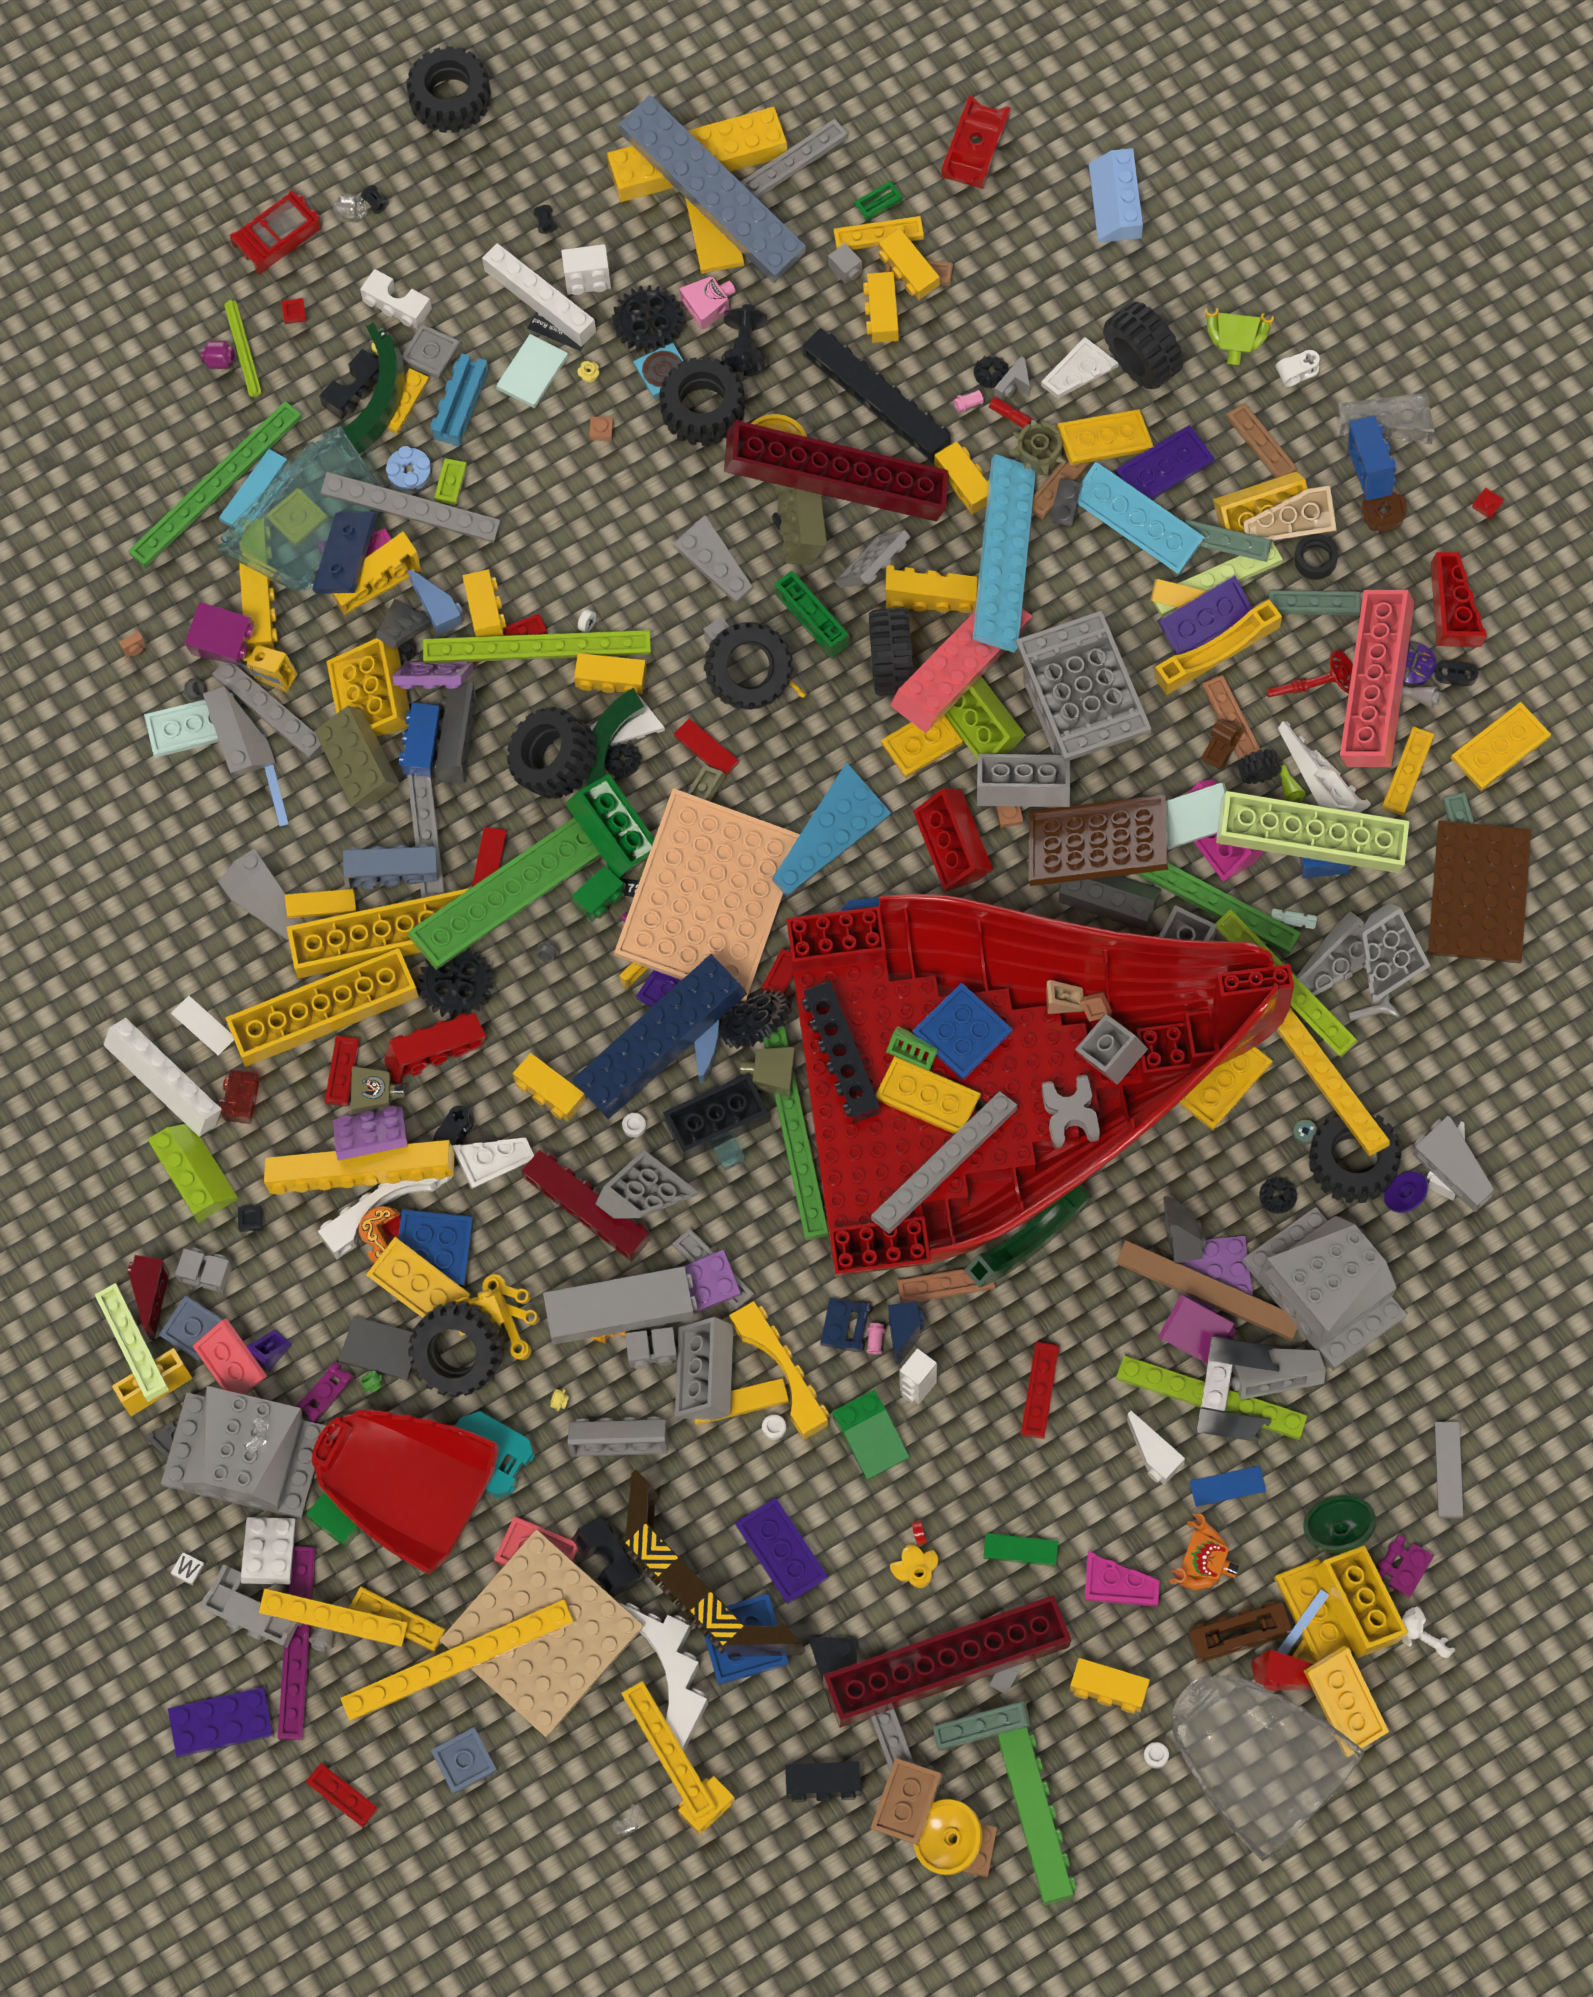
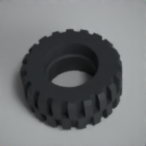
M446 46V49L441 50L439 47L435 48L432 53H429V51L424 53L422 59L418 58L413 63L414 68H410L409 78L406 83L409 103L414 116L418 118L421 124L425 125L427 123V128L431 130L437 128L439 132L446 133V130H451L452 133L458 132V129L461 128L466 130L470 128V124H477L480 121V116H485L488 111L487 107L490 106L491 102L489 76L487 69L484 68V63L481 59H476L474 53L470 51L466 53L465 49L460 47L453 49V46ZM445 80H459L468 85L467 90L455 99L442 100L430 94V91L436 84Z
M1128 303L1105 322L1103 335L1105 336L1106 344L1109 346V351L1120 364L1122 370L1141 387L1157 389L1181 371L1184 364V355L1180 350L1181 346L1177 342L1176 336L1170 331L1166 322L1164 323L1161 317L1153 309L1146 307L1144 303Z
M696 357L690 358V362L685 363V361L678 363V368L673 367L668 372L669 377H664L659 393L662 419L672 435L677 433V439L683 442L687 439L691 445H696L697 442L702 443V446H707L708 442L713 441L714 444L721 442V438H727V432L735 420H743L745 409L743 383L740 382L737 372H733V368L728 364L723 366L721 360L715 359L711 361L710 357H703V360H697ZM700 389L712 390L723 398L720 406L708 413L691 412L681 403L688 394Z
M903 607L875 609L869 612L874 690L878 696H893L913 675L908 610Z
M758 622L738 623L718 633L716 638L709 644L710 647L704 657L706 658L704 671H706L707 676L705 679L712 688V693L715 696L717 695L723 703L737 709L752 710L773 703L774 700L784 693L783 691L791 681L789 680L790 675L793 674V667H791V661H793L792 654L789 653L787 642L782 640V635L777 631H773L771 627L761 625ZM741 645H755L762 649L768 657V675L761 684L755 687L738 685L731 679L728 673V658L732 651Z
M556 707L538 709L535 711V714L530 713L527 715L524 722L520 721L517 725L518 729L512 733L510 737L512 741L511 744L508 743L507 748L509 752L507 763L511 765L509 766V771L514 776V780L522 785V787L543 798L557 799L563 797V795L567 796L573 793L574 788H580L583 785L581 782L584 779H588L589 771L595 764L593 758L597 752V748L594 747L596 740L595 736L592 735L591 728L583 720L568 711ZM561 737V747L556 759L549 766L543 768L542 762L546 749L554 740Z
M1336 1114V1117L1330 1115L1325 1119L1324 1124L1318 1126L1316 1134L1313 1135L1309 1151V1168L1314 1173L1313 1179L1316 1184H1322L1321 1190L1324 1193L1332 1192V1198L1339 1200L1340 1197L1346 1198L1345 1203H1352L1353 1199H1358L1359 1203H1365L1367 1198L1370 1197L1374 1200L1379 1197L1380 1192L1385 1193L1389 1189L1390 1184L1396 1178L1402 1153L1399 1146V1137L1397 1134H1393L1394 1128L1390 1123L1385 1125L1383 1123L1384 1118L1380 1115H1377L1376 1118L1372 1116V1118L1389 1139L1390 1146L1377 1152L1375 1167L1363 1173L1348 1172L1342 1169L1333 1158L1335 1145L1347 1139H1356L1338 1114Z
M449 1301L444 1306L440 1304L434 1307L432 1311H429L418 1322L409 1340V1343L412 1345L408 1348V1356L413 1357L410 1364L412 1369L417 1368L419 1372L416 1375L420 1381L424 1379L427 1382V1388L432 1390L435 1387L438 1389L437 1393L443 1396L447 1392H450L451 1397H459L461 1393L467 1396L475 1390H480L499 1369L502 1363L500 1359L504 1356V1348L501 1347L504 1339L503 1335H498L497 1333L500 1329L498 1323L495 1322L493 1324L490 1321L492 1316L488 1312L485 1315L481 1313L480 1306L475 1304L472 1308L468 1307L469 1303L466 1301H461L459 1304H456L455 1301ZM453 1329L466 1334L476 1348V1361L468 1368H457L446 1363L437 1350L436 1340L439 1333L443 1330Z

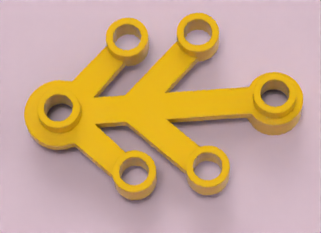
M497 1274L489 1275L483 1282V1291L491 1289V1284L496 1282V1288L491 1291L500 1290L509 1317L503 1323L512 1343L510 1348L511 1355L518 1360H526L531 1355V1346L521 1340L512 1316L524 1320L529 1325H536L540 1319L539 1314L533 1310L525 1311L507 1304L503 1295L515 1298L521 1304H527L531 1300V1294L525 1289L517 1290L506 1286L505 1280ZM522 1293H526V1298L524 1300H520V1295ZM534 1314V1320L529 1322V1315ZM521 1345L522 1351L516 1353V1348Z

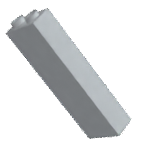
M684 1266L544 1292L543 1296L552 1345L694 1319L693 1311L697 1310L695 1296L690 1297L689 1288H693L691 1274H686Z

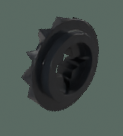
M994 354L988 357L984 355L981 360L976 362L974 377L981 386L995 388L1009 371L1008 363H1005L1002 357L998 358ZM993 365L995 371L990 378L989 371L987 370Z
M619 742L613 747L610 746L605 761L607 771L616 777H628L638 770L641 761L636 747L634 748L629 743L621 744ZM620 753H622V755H624L625 758H628L625 759V767H622L620 761H616L617 759H619Z
M1276 1176L1267 1179L1261 1186L1259 1199L1266 1210L1281 1214L1288 1212L1294 1207L1297 1201V1191L1294 1184L1288 1181L1287 1178ZM1273 1189H1276L1278 1192L1285 1190L1282 1195L1283 1200L1279 1197L1272 1199L1274 1196Z

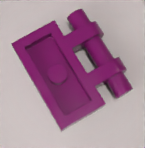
M1397 1535L1394 1542H1390L1387 1547L1389 1551L1385 1558L1380 1560L1376 1567L1382 1581L1386 1574L1392 1577L1388 1587L1410 1599L1434 1555L1413 1543L1408 1551L1403 1549L1402 1546L1406 1539ZM1398 1556L1403 1561L1399 1568L1395 1569L1391 1565Z

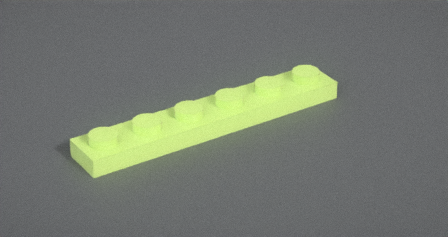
M1272 541L1267 562L1238 556L1178 584L1207 591L1234 575L1238 582H1242L1282 564L1283 559ZM1153 602L1161 618L1177 609V607Z
M115 1283L95 1294L146 1400L149 1402L169 1391L117 1284Z

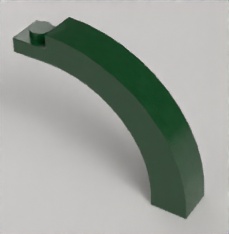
M374 322L367 325L366 328L375 344L379 357L378 383L371 400L362 413L350 424L338 431L346 449L354 457L372 445L388 427L399 406L404 386V365L399 347L394 339L387 335L383 327L379 329Z
M634 688L623 693L613 701L593 728L592 735L595 736L596 745L594 747L597 748V752L593 758L595 761L594 767L590 769V775L586 779L587 786L605 776L606 756L617 734L633 719L644 714V705Z
M1082 1184L1078 1185L1047 1207L1017 1234L997 1247L979 1254L964 1271L979 1288L1002 1278L1022 1265L1058 1236L1082 1212L1081 1209L1092 1196Z

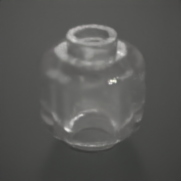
M341 194L337 201L334 202L333 211L341 222L359 223L367 214V203L360 195Z

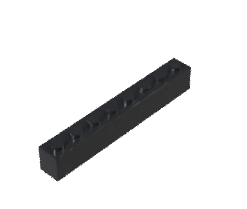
M819 328L802 345L805 358L930 462H934L935 454L951 445V435L947 428L936 424L929 413H923L918 409L913 400L906 399L896 386L889 385L879 372L871 370L865 360L854 356L851 349L846 345L842 346L831 332H825L822 328Z

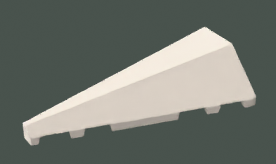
M1283 721L1280 724L1278 730L1319 806L1360 813L1371 805L1367 799L1361 800L1355 794L1356 788L1353 785L1349 787L1340 777L1341 773L1317 750L1311 751L1304 744L1306 739L1303 736L1297 737L1288 722Z

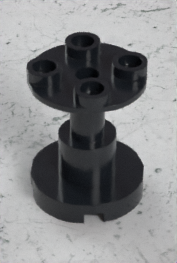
M744 304L742 308L724 311V323L728 327L738 330V338L734 339L733 348L723 353L722 365L728 364L733 368V372H744V376L762 373L766 364L765 355L755 349L756 342L751 338L752 331L761 329L767 324L768 316L756 310L754 305Z

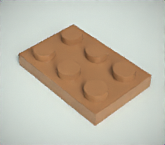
M895 1758L870 1829L918 1846L943 1774Z

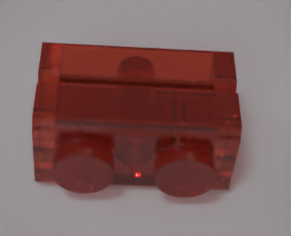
M230 1070L229 1077H225L223 1082V1090L226 1091L225 1097L219 1101L223 1120L251 1124L260 1083L258 1074Z

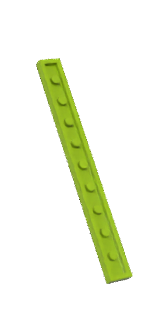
M650 630L423 639L424 663L577 658L578 653L600 656L651 655Z

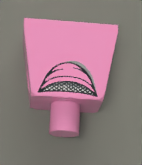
M708 277L681 287L679 289L680 300L703 331L721 317L725 310H729V300L727 297L735 293V288L730 281L719 286L713 277Z

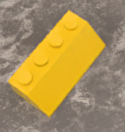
M1294 472L1213 499L1221 528L1245 533L1244 521L1307 489L1306 480L1298 472Z

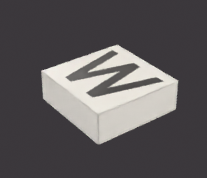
M182 1553L171 1575L193 1586L205 1564Z

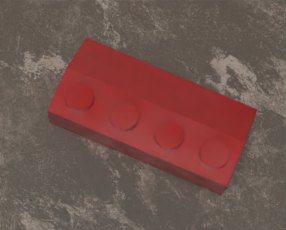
M943 788L913 810L944 891H950L977 882L993 870L962 790Z

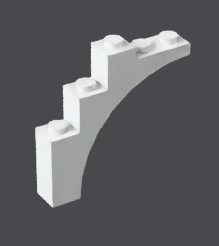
M627 1603L626 1606L621 1604L645 1626L639 1633L647 1639L658 1654L668 1681L669 1693L666 1722L681 1748L685 1751L708 1705L707 1698H704L705 1694L694 1688L691 1691L688 1690L699 1669V1663L694 1655L688 1652L680 1653L691 1631L690 1625L687 1624L688 1621L677 1615L674 1618L667 1615L664 1623H661L662 1619L651 1613L648 1616L640 1613V1609L633 1604Z

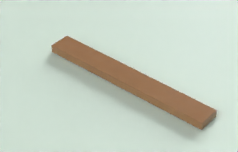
M1126 1240L1115 1263L1292 1341L1298 1328L1283 1309L1183 1265L1174 1263V1261Z

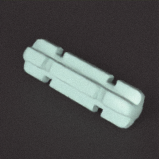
M1273 909L1271 914L1272 918L1282 921L1287 925L1298 927L1306 925L1305 928L1314 929L1316 926L1317 916L1307 914V916H1304V913L1282 912L1281 909Z

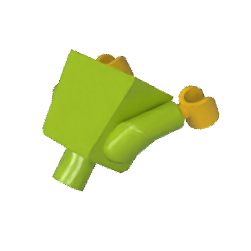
M1216 308L1214 314L1208 313V309L1205 310L1207 332L1213 344L1219 347V351L1228 352L1227 365L1240 366L1241 354H1251V351L1257 350L1262 345L1274 321V316H1272L1271 320H1265L1264 313H1262L1261 317L1219 313L1218 308Z

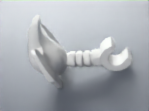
M1413 1607L1405 1612L1402 1621L1408 1634L1402 1639L1403 1643L1411 1647V1640L1420 1638L1421 1641L1435 1648L1437 1653L1444 1658H1449L1453 1654L1455 1649L1445 1646V1643L1448 1641L1447 1638L1443 1637L1439 1640L1423 1631V1624L1426 1618L1419 1607Z

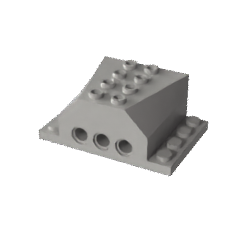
M1102 611L1016 640L1024 663L1023 683L1053 755H1062L1064 762L1151 733L1148 719Z
M1316 1207L1242 1260L1243 1264L1279 1307L1285 1311L1314 1349L1319 1350L1321 1357L1333 1371L1407 1317V1314L1392 1297L1396 1290V1285L1386 1260L1355 1224L1337 1216L1327 1221Z
M207 1386L205 1397L186 1393L161 1486L302 1519L315 1473L314 1466L312 1465L314 1445L326 1426L304 1421L301 1408Z

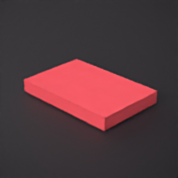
M227 1318L220 1321L193 1345V1348L223 1390L247 1395L268 1377Z
M514 1516L494 1561L505 1566L536 1529L573 1562L579 1549L574 1541Z

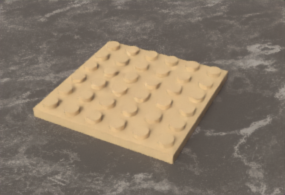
M536 1529L442 1636L440 1641L450 1650L563 1599L566 1600L575 1623L471 1668L541 1734L548 1738L645 1626Z

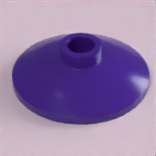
M1406 1172L1397 1176L1384 1194L1386 1206L1396 1213L1409 1212L1418 1207L1428 1193L1429 1186L1426 1178L1418 1172Z

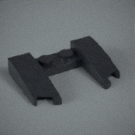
M1212 1336L1197 1427L1198 1433L1250 1441L1259 1440L1255 1435L1263 1424L1269 1426L1271 1419L1227 1412L1226 1405L1233 1365L1279 1372V1364L1273 1365L1269 1350L1274 1349L1273 1346Z

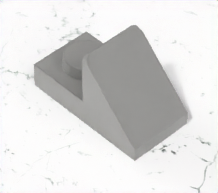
M1021 356L997 384L994 397L996 396L1004 401L1006 397L1010 398L1016 388L1029 396L1030 385L1024 357Z

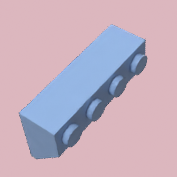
M1133 148L1111 150L1089 163L1098 242L1142 239L1143 223Z

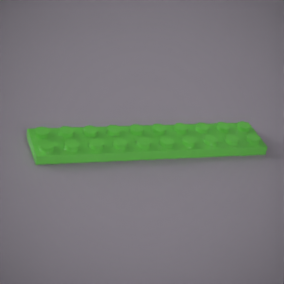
M572 818L408 931L407 936L437 970L601 855L576 819Z

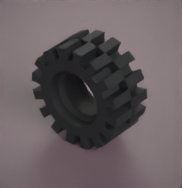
M1273 749L1258 750L1257 753L1252 752L1251 755H1245L1244 758L1237 762L1243 783L1257 784L1258 782H1265L1264 780H1271L1272 777L1278 776L1282 770L1277 752Z

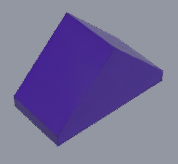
M273 1330L249 1344L247 1348L259 1365L269 1373L288 1351L292 1343L276 1330Z

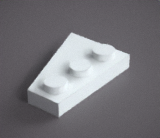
M1084 337L1042 380L1041 386L1059 399L1118 367L1119 363Z
M526 1138L452 1146L455 1157L471 1189L527 1164L534 1156Z

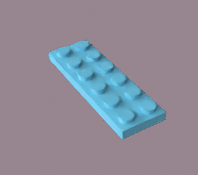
M1096 461L1081 482L1083 486L1078 505L1178 574L1182 573L1205 539V536Z

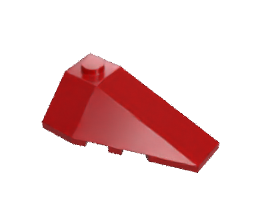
M1269 1650L1251 1661L1255 1683L1263 1685V1688L1266 1690H1313L1304 1673V1670L1314 1665L1312 1663L1274 1650Z

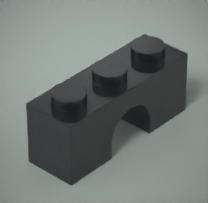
M361 349L348 364L350 374L356 380L350 385H341L333 380L319 395L321 405L341 420L346 415H350L354 411L356 404L361 399H365L370 389L378 383L379 360L364 349Z
M600 1517L578 1528L572 1540L583 1557L600 1555L608 1562L609 1566L605 1567L597 1578L604 1590L614 1597L634 1587L640 1578L639 1571L636 1565L631 1563L627 1557L623 1545L618 1543L614 1537L611 1526Z

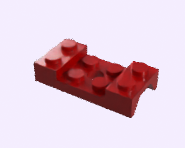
M972 96L968 97L942 165L941 177L977 188H984L990 172L992 159L1010 118V107L1006 106L996 110L982 106ZM972 137H980L982 141L980 143H972L970 139Z

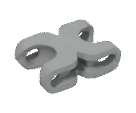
M1079 1075L1077 1077V1091L1070 1097H1062L1057 1094L1051 1081L1042 1082L1044 1107L1048 1114L1053 1115L1050 1119L1049 1131L1053 1146L1056 1149L1064 1147V1132L1071 1126H1079L1084 1129L1090 1142L1099 1141L1100 1132L1097 1115L1093 1109L1088 1108L1091 1104L1092 1092L1087 1075Z

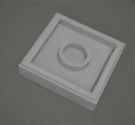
M421 324L402 355L403 364L440 380L461 343L450 336Z

